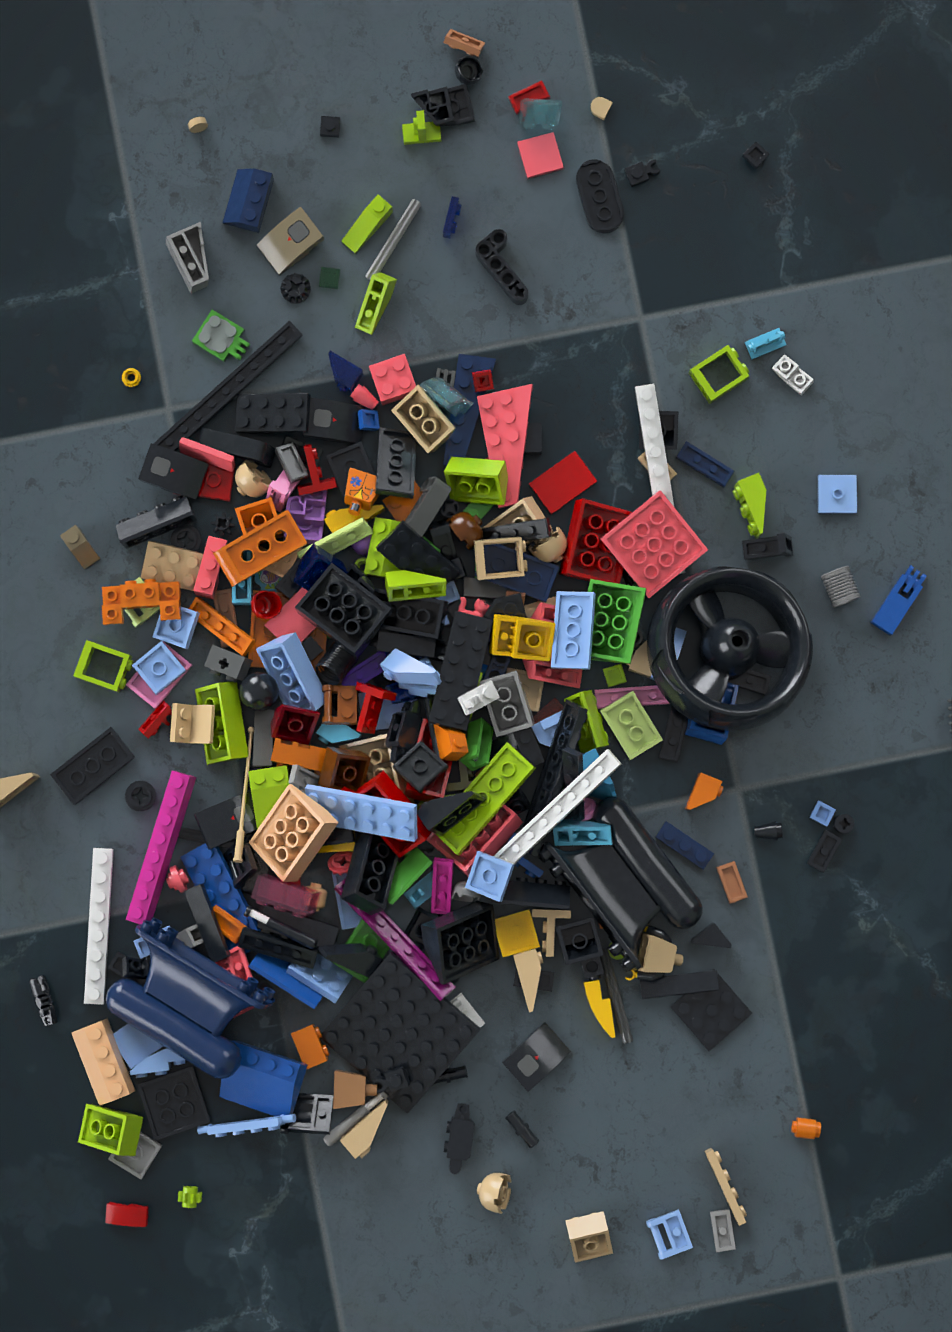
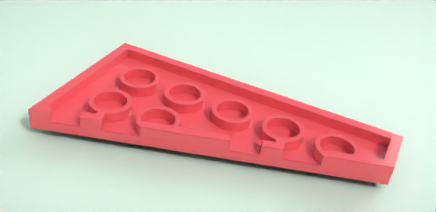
M533 384L477 396L489 460L505 461L508 472L506 501L504 505H498V508L513 506L519 502L520 480Z

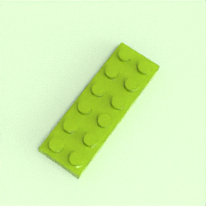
M506 742L489 764L464 790V792L473 791L484 796L486 801L443 836L436 835L456 855L460 856L536 768L511 744Z

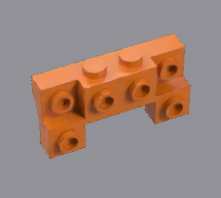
M146 579L144 583H137V581L133 580L125 581V584L120 586L102 587L103 625L105 626L109 624H124L123 609L160 607L161 621L182 620L179 581L159 583L156 582V579Z

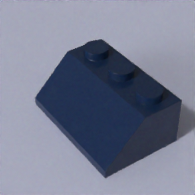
M254 168L237 169L223 224L257 233L260 232L274 182L272 173Z

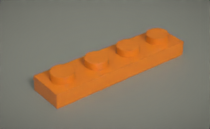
M195 597L189 609L200 612L197 622L241 656H246L256 640L200 597Z

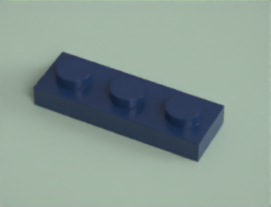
M665 821L655 838L703 870L714 855L713 852L667 821Z

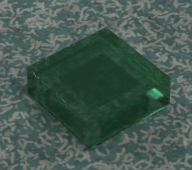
M321 267L319 287L338 289L340 269Z

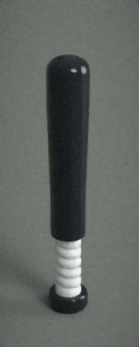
M250 905L244 913L245 917L251 916L266 924L267 927L309 949H314L317 945L316 938L272 917L269 918L253 910V907Z

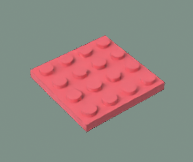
M661 490L600 538L639 587L647 589L645 594L647 598L653 596L708 551L707 547Z

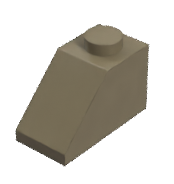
M74 525L60 535L84 569L100 560V557L77 525Z

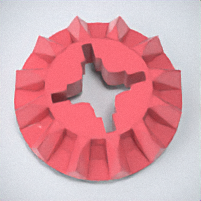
M337 852L332 855L328 860L329 871H332L333 875L339 874L340 876L343 873H347L353 852Z

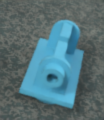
M780 328L744 342L751 359L786 346L785 334L783 331H780Z

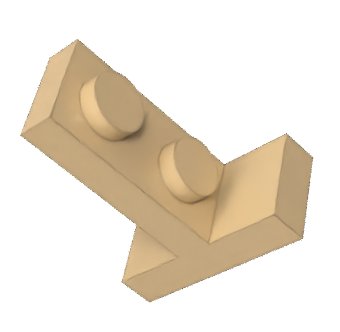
M532 909V917L547 918V921H543V933H546V941H542V952H546V957H554L555 918H571V910Z

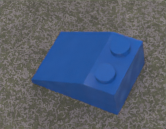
M728 682L725 694L720 702L735 704L739 685ZM688 719L685 735L722 745L726 741L729 731L708 728Z

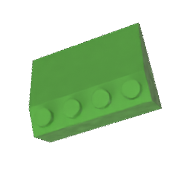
M590 579L588 592L596 593L591 660L631 664L646 588Z

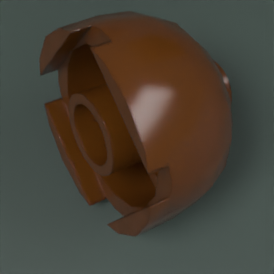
M460 512L447 520L454 533L461 541L467 544L466 547L469 550L474 548V540L482 539L483 530L481 525L483 522L477 515L472 516L468 512Z

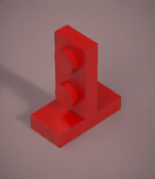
M311 444L304 445L312 482L298 485L299 496L336 488L335 477L319 479L323 475L321 467H317L315 462L318 459L317 450L312 448Z
M357 682L355 689L366 694L356 731L375 734L383 699L395 701L397 693L369 683Z

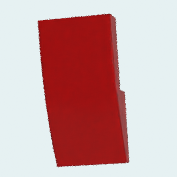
M109 1202L106 1206V1223L146 1227L148 1225L149 1207L132 1203L124 1205Z

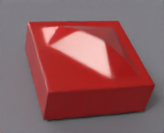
M491 369L472 372L475 392L494 389Z

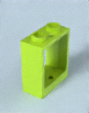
M729 345L689 371V375L709 404L749 378L747 366L744 363H740L738 353L734 348H730ZM726 354L740 374V377L714 392L700 370Z
M86 640L73 676L120 692L121 689L125 688L127 682L125 676L127 671H131L134 661L131 660V655ZM95 649L123 658L114 685L85 675Z

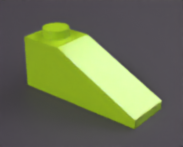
M378 194L364 209L341 242L356 254L393 213L392 206Z
M381 272L372 274L355 328L370 335L373 334L391 299L397 279Z
M406 570L385 572V588L388 601L446 596V579Z

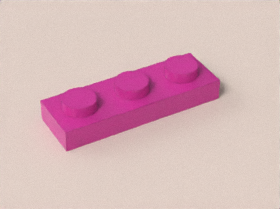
M434 857L431 913L447 914L451 912L454 859Z

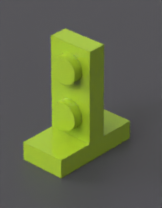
M424 110L416 111L417 117L413 118V123L402 124L404 145L441 141L440 126H436L433 122H425Z

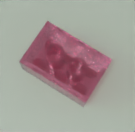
M263 874L257 876L251 898L256 899L257 904L267 906V904L274 905L275 910L281 912L292 911L293 916L303 918L315 914L322 892L293 882H283L278 877Z

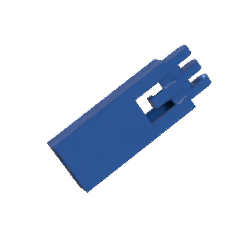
M911 565L905 574L899 577L870 622L889 636L893 634L923 588L921 584L927 576L922 574L920 579H917L920 573L919 570H916L911 575L910 573L914 568ZM904 584H907L903 590L904 593H908L906 598L899 594Z

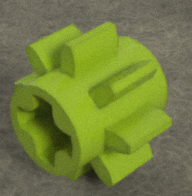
M183 1186V1191L178 1192V1202H182V1207L196 1208L197 1203L202 1202V1192H198V1187Z

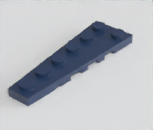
M459 354L454 388L463 395L453 391L449 421L456 429L446 441L443 462L445 467L451 457L466 458L480 413L477 396L486 394V391L475 392L472 372L491 369L492 373L496 362L494 358Z

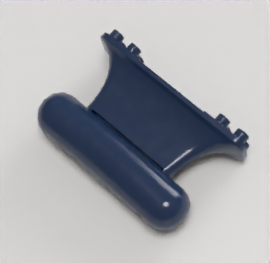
M159 919L144 920L142 924L136 926L135 932L145 940L150 950V968L146 982L142 986L134 980L119 979L107 991V1008L118 1018L210 1076L219 1079L229 1078L240 1067L242 1057L237 1045L222 1036V1032L233 1017L245 1008L253 1006L263 1010L273 1006L275 991L268 987H264L262 991L257 988L259 982L255 978L248 977L247 981L240 979L185 945L183 941L176 938L178 935L177 930L168 928L165 931L160 928L162 921Z

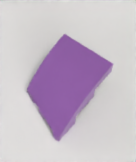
M327 490L293 496L287 499L286 510H289L301 533L310 545L323 537V519H325ZM284 532L283 541L287 537L286 532Z

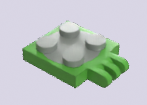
M213 309L192 339L194 344L225 362L229 354L241 360L242 356L236 352L239 351L245 354L246 350L240 346L244 345L247 348L250 346L248 342L240 338L245 330Z

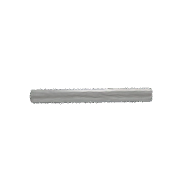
M412 199L367 272L366 278L368 280L371 279L372 274L380 273L421 207L419 201Z

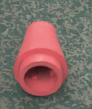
M360 384L350 395L353 401L371 410L379 402L364 385L362 387Z

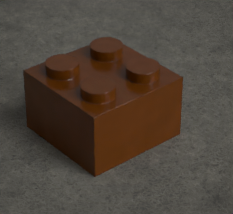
M327 747L318 784L331 789L341 790L343 787L356 791L365 784L371 757L359 750Z

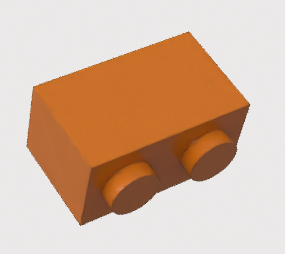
M313 1023L291 1033L302 1063L308 1064L307 1069L328 1061L327 1056L330 1053L326 1044L322 1045L321 1043L322 1033L318 1026L315 1027Z

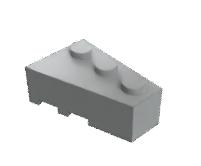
M201 222L167 236L166 246L190 293L192 294L207 287L209 276Z

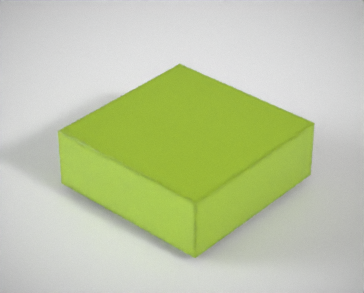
M622 664L603 669L608 688L627 682Z

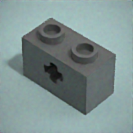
M212 645L204 666L210 668V673L218 676L223 673L227 675V680L236 683L237 680L242 681L247 676L253 660Z

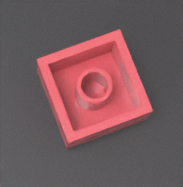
M405 354L369 366L382 406L403 399L416 387Z

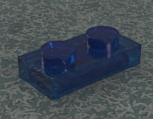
M451 197L443 229V237L450 239L451 234L456 232L457 222H455L456 215L460 216L462 208L458 197Z

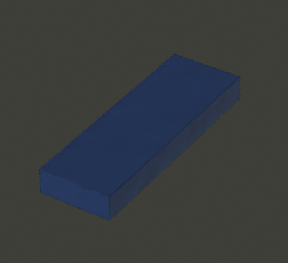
M687 441L676 457L723 488L735 472Z

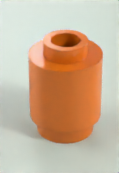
M797 1117L796 1121L792 1122L791 1132L795 1134V1137L819 1138L821 1122H816L814 1119Z

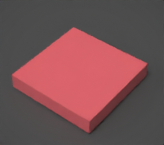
M554 132L517 142L527 179L564 169Z

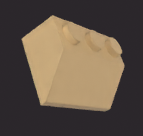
M417 385L391 410L427 453L435 452L449 439L456 429L420 385Z

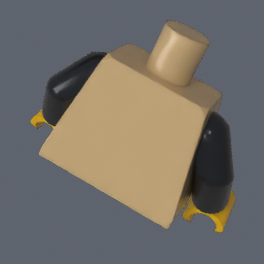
M649 925L643 931L646 934H642L638 959L642 967L638 972L632 969L633 977L625 978L627 980L634 978L645 981L657 980L663 977L665 973H671L673 965L681 966L683 955L676 953L677 946L672 944V939L664 930Z

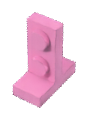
M283 470L277 480H273L269 485L266 498L272 497L275 509L281 513L285 508L287 499L300 481L290 484Z

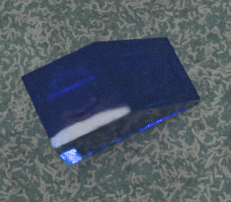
M329 351L328 355L335 383L337 384L336 387L344 392L348 390L352 393L363 375V369L336 353Z

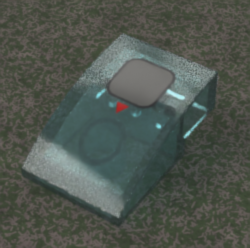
M431 378L420 384L421 388L431 398L455 417L459 413L465 415L474 404L442 378Z

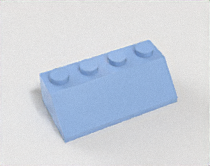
M296 632L282 635L256 649L267 673L276 680L279 688L278 695L284 705L316 711L324 704L322 684Z

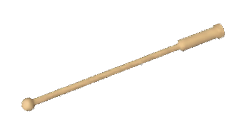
M254 727L248 728L249 757L246 759L240 826L237 831L235 855L233 858V862L236 863L243 862L242 854L245 835L243 826Z

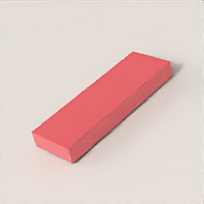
M184 437L179 441L180 453L233 472L235 468L234 456Z

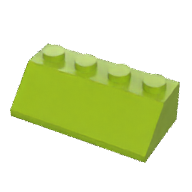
M219 682L195 689L197 705H215L213 743L204 744L207 765L249 757L237 682Z

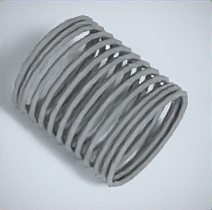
M849 566L841 567L821 576V580H825L823 583H826L824 586H827L825 589H828L826 592H829L827 595H830L829 598H831L830 601H832L833 608L861 597L860 593H858L859 590H856L858 587H855L857 584H854L855 581H853L854 578H852L853 575H851Z

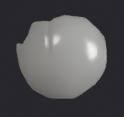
M467 880L456 883L452 891V899L465 902H473L475 897L478 898V901L481 899V894L465 888Z

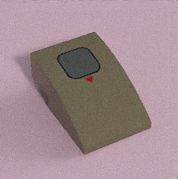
M299 207L274 227L257 244V247L280 275L308 255L311 249L324 241V237L302 207Z

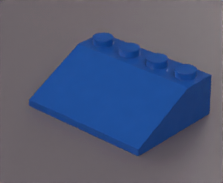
M230 1040L240 1049L242 1059L240 1067L232 1076L221 1079L219 1097L272 1116L293 1114L308 1064L240 1041Z

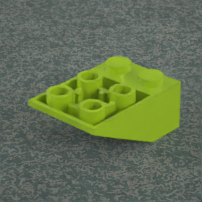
M759 473L737 481L732 491L735 500H739L742 506L740 512L743 518L748 520V531L751 536L754 535L755 539L759 538L763 533L766 488Z

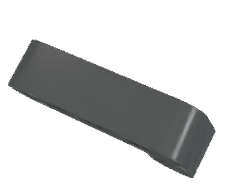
M429 477L424 481L420 488L422 495L405 520L421 537L451 491V487L437 477Z

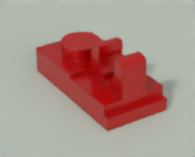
M163 700L138 730L149 739L158 732L161 722L169 726L170 723L166 717L167 715H172L171 707Z

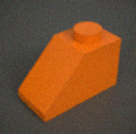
M434 724L439 757L443 761H457L468 753L466 736L462 731Z
M699 773L685 809L691 810L716 799V796L720 797L724 788L721 786L722 781Z

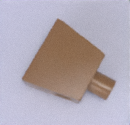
M335 1070L333 1109L365 1105L366 1096H377L378 1084H366V1076L362 1074Z

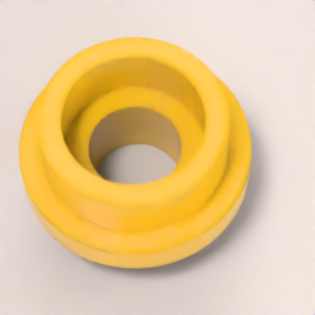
M129 368L123 372L122 381L128 387H135L140 383L141 375L138 370ZM130 375L135 376L133 381L128 380Z

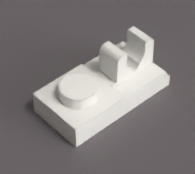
M492 680L457 699L465 715H468L500 698Z
M462 993L450 1001L479 1027L485 1024Z

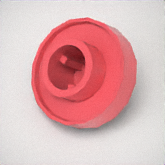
M176 865L170 867V873H168V878H166L169 888H174L175 891L179 890L180 893L188 890L186 884L189 883L184 869L179 870Z

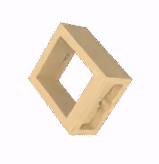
M522 537L474 540L478 580L525 576L527 560H523V552H526L525 541H522ZM515 542L517 571L486 573L483 545Z

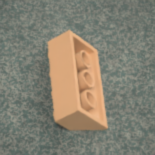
M108 1018L71 1033L99 1105L112 1102L135 1092Z

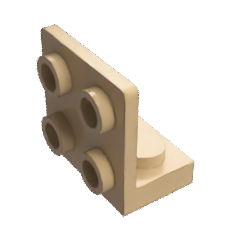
M172 703L170 742L212 744L215 705Z

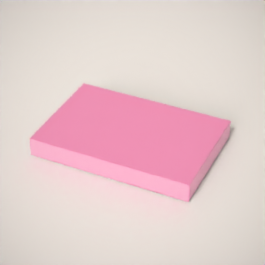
M164 641L163 643L186 669V672L158 695L152 691L138 672L126 684L127 687L154 709L159 706L193 666Z

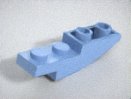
M166 1048L141 1061L130 1071V1075H136V1078L147 1077V1073L155 1072V1075L167 1074V1070L172 1069L171 1062L174 1065L185 1064V1059Z

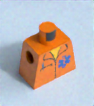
M350 467L344 503L350 505L348 512L351 515L358 516L361 509L370 511L380 494L375 493L376 475Z

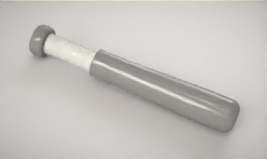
M385 1092L378 1093L377 1096L373 1097L365 1105H362L332 1129L330 1135H325L324 1142L328 1146H332L370 1112V1109L382 1101V1099H387L388 1095Z

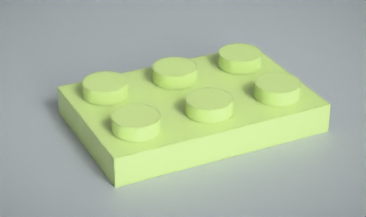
M633 690L600 710L630 760L663 740Z

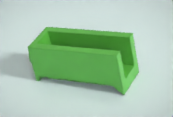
M483 718L468 723L466 740L468 753L462 757L460 762L471 771L488 765L490 760L494 728Z

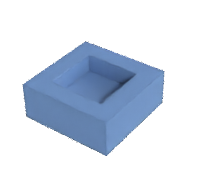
M817 801L809 818L827 827L836 809L821 801Z

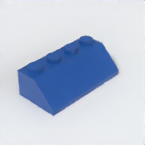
M257 953L248 966L249 968L311 1008L315 1009L324 996L286 973L291 962Z

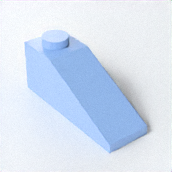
M396 648L380 664L384 671L383 675L390 681L394 680L402 684L440 685L442 682L435 669Z

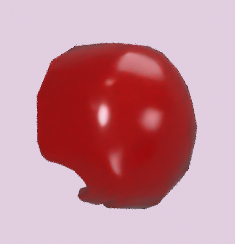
M259 591L252 597V612L260 619L274 618L281 612L282 600L275 591Z

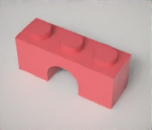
M208 536L194 586L195 595L214 600L221 567L213 553L227 545V540Z

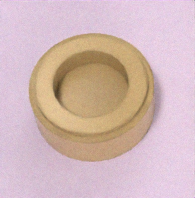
M196 117L189 121L188 127L190 132L198 133L205 130L208 124L204 117Z

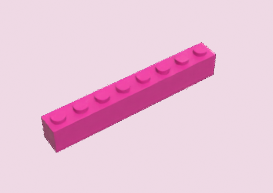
M178 771L171 772L126 917L128 921L142 924L144 920L151 921L154 916L197 777Z

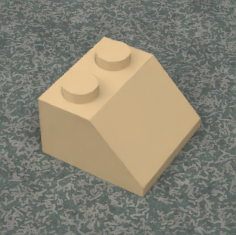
M603 1211L565 1220L575 1263L613 1254Z

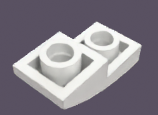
M785 354L772 367V370L801 396L814 382L813 378L802 371L799 365Z

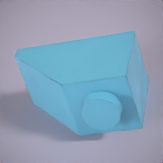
M321 724L316 732L320 735L318 739L326 745L329 742L338 744L357 740L362 736L347 725Z

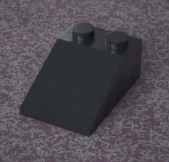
M532 727L515 731L492 741L489 762L508 742L533 766L544 763Z
M473 791L433 799L424 802L419 807L417 815L428 831L443 836L485 802L486 798Z

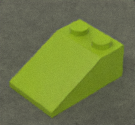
M287 765L248 771L257 830L289 785Z
M86 1104L78 1143L119 1156H135L143 1117L128 1112Z

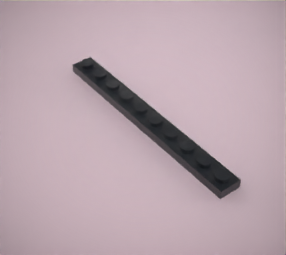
M289 320L153 444L176 451L179 448V441L182 437L187 439L192 437L235 398L237 394L303 336L302 333Z

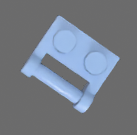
M679 1209L646 1221L659 1250V1259H665L693 1248ZM661 1223L665 1227L672 1246L670 1249H666L658 1225Z

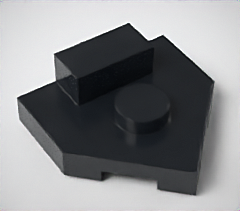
M521 592L495 598L484 616L493 620L494 614L527 618Z

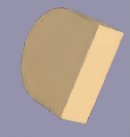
M597 97L591 103V113L605 120L613 102L603 97Z

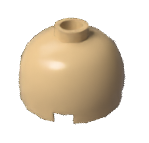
M247 459L236 470L235 481L238 486L237 490L243 496L248 495L256 498L263 496L268 492L272 481L263 470L260 472L256 469L258 467L257 464Z
M556 527L557 531L555 532L551 529L552 537L536 539L534 541L536 545L534 547L529 546L528 550L534 557L549 563L552 561L557 563L563 559L564 556L562 554L566 551L567 539L559 527Z
M492 1173L486 1176L482 1183L478 1184L477 1194L484 1208L495 1213H503L501 1209H506L511 1194V1188H508V1182L511 1183L510 1175Z

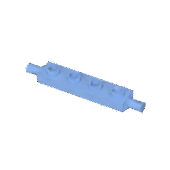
M282 1114L267 1118L213 1125L208 1124L198 1126L197 1132L198 1134L208 1133V1135L215 1134V1137L227 1136V1132L239 1135L244 1134V1130H250L251 1133L262 1131V1128L268 1127V1131L280 1129V1125L296 1122V1115Z

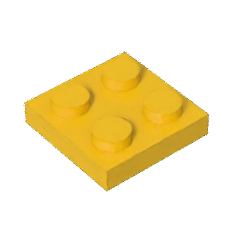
M530 909L495 919L496 934L502 957L540 947Z

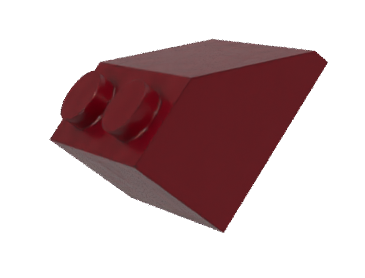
M284 704L276 708L270 723L271 737L309 745L320 712Z

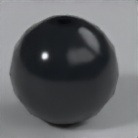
M265 672L249 674L242 680L239 688L242 703L253 711L269 709L275 704L279 694L276 680Z

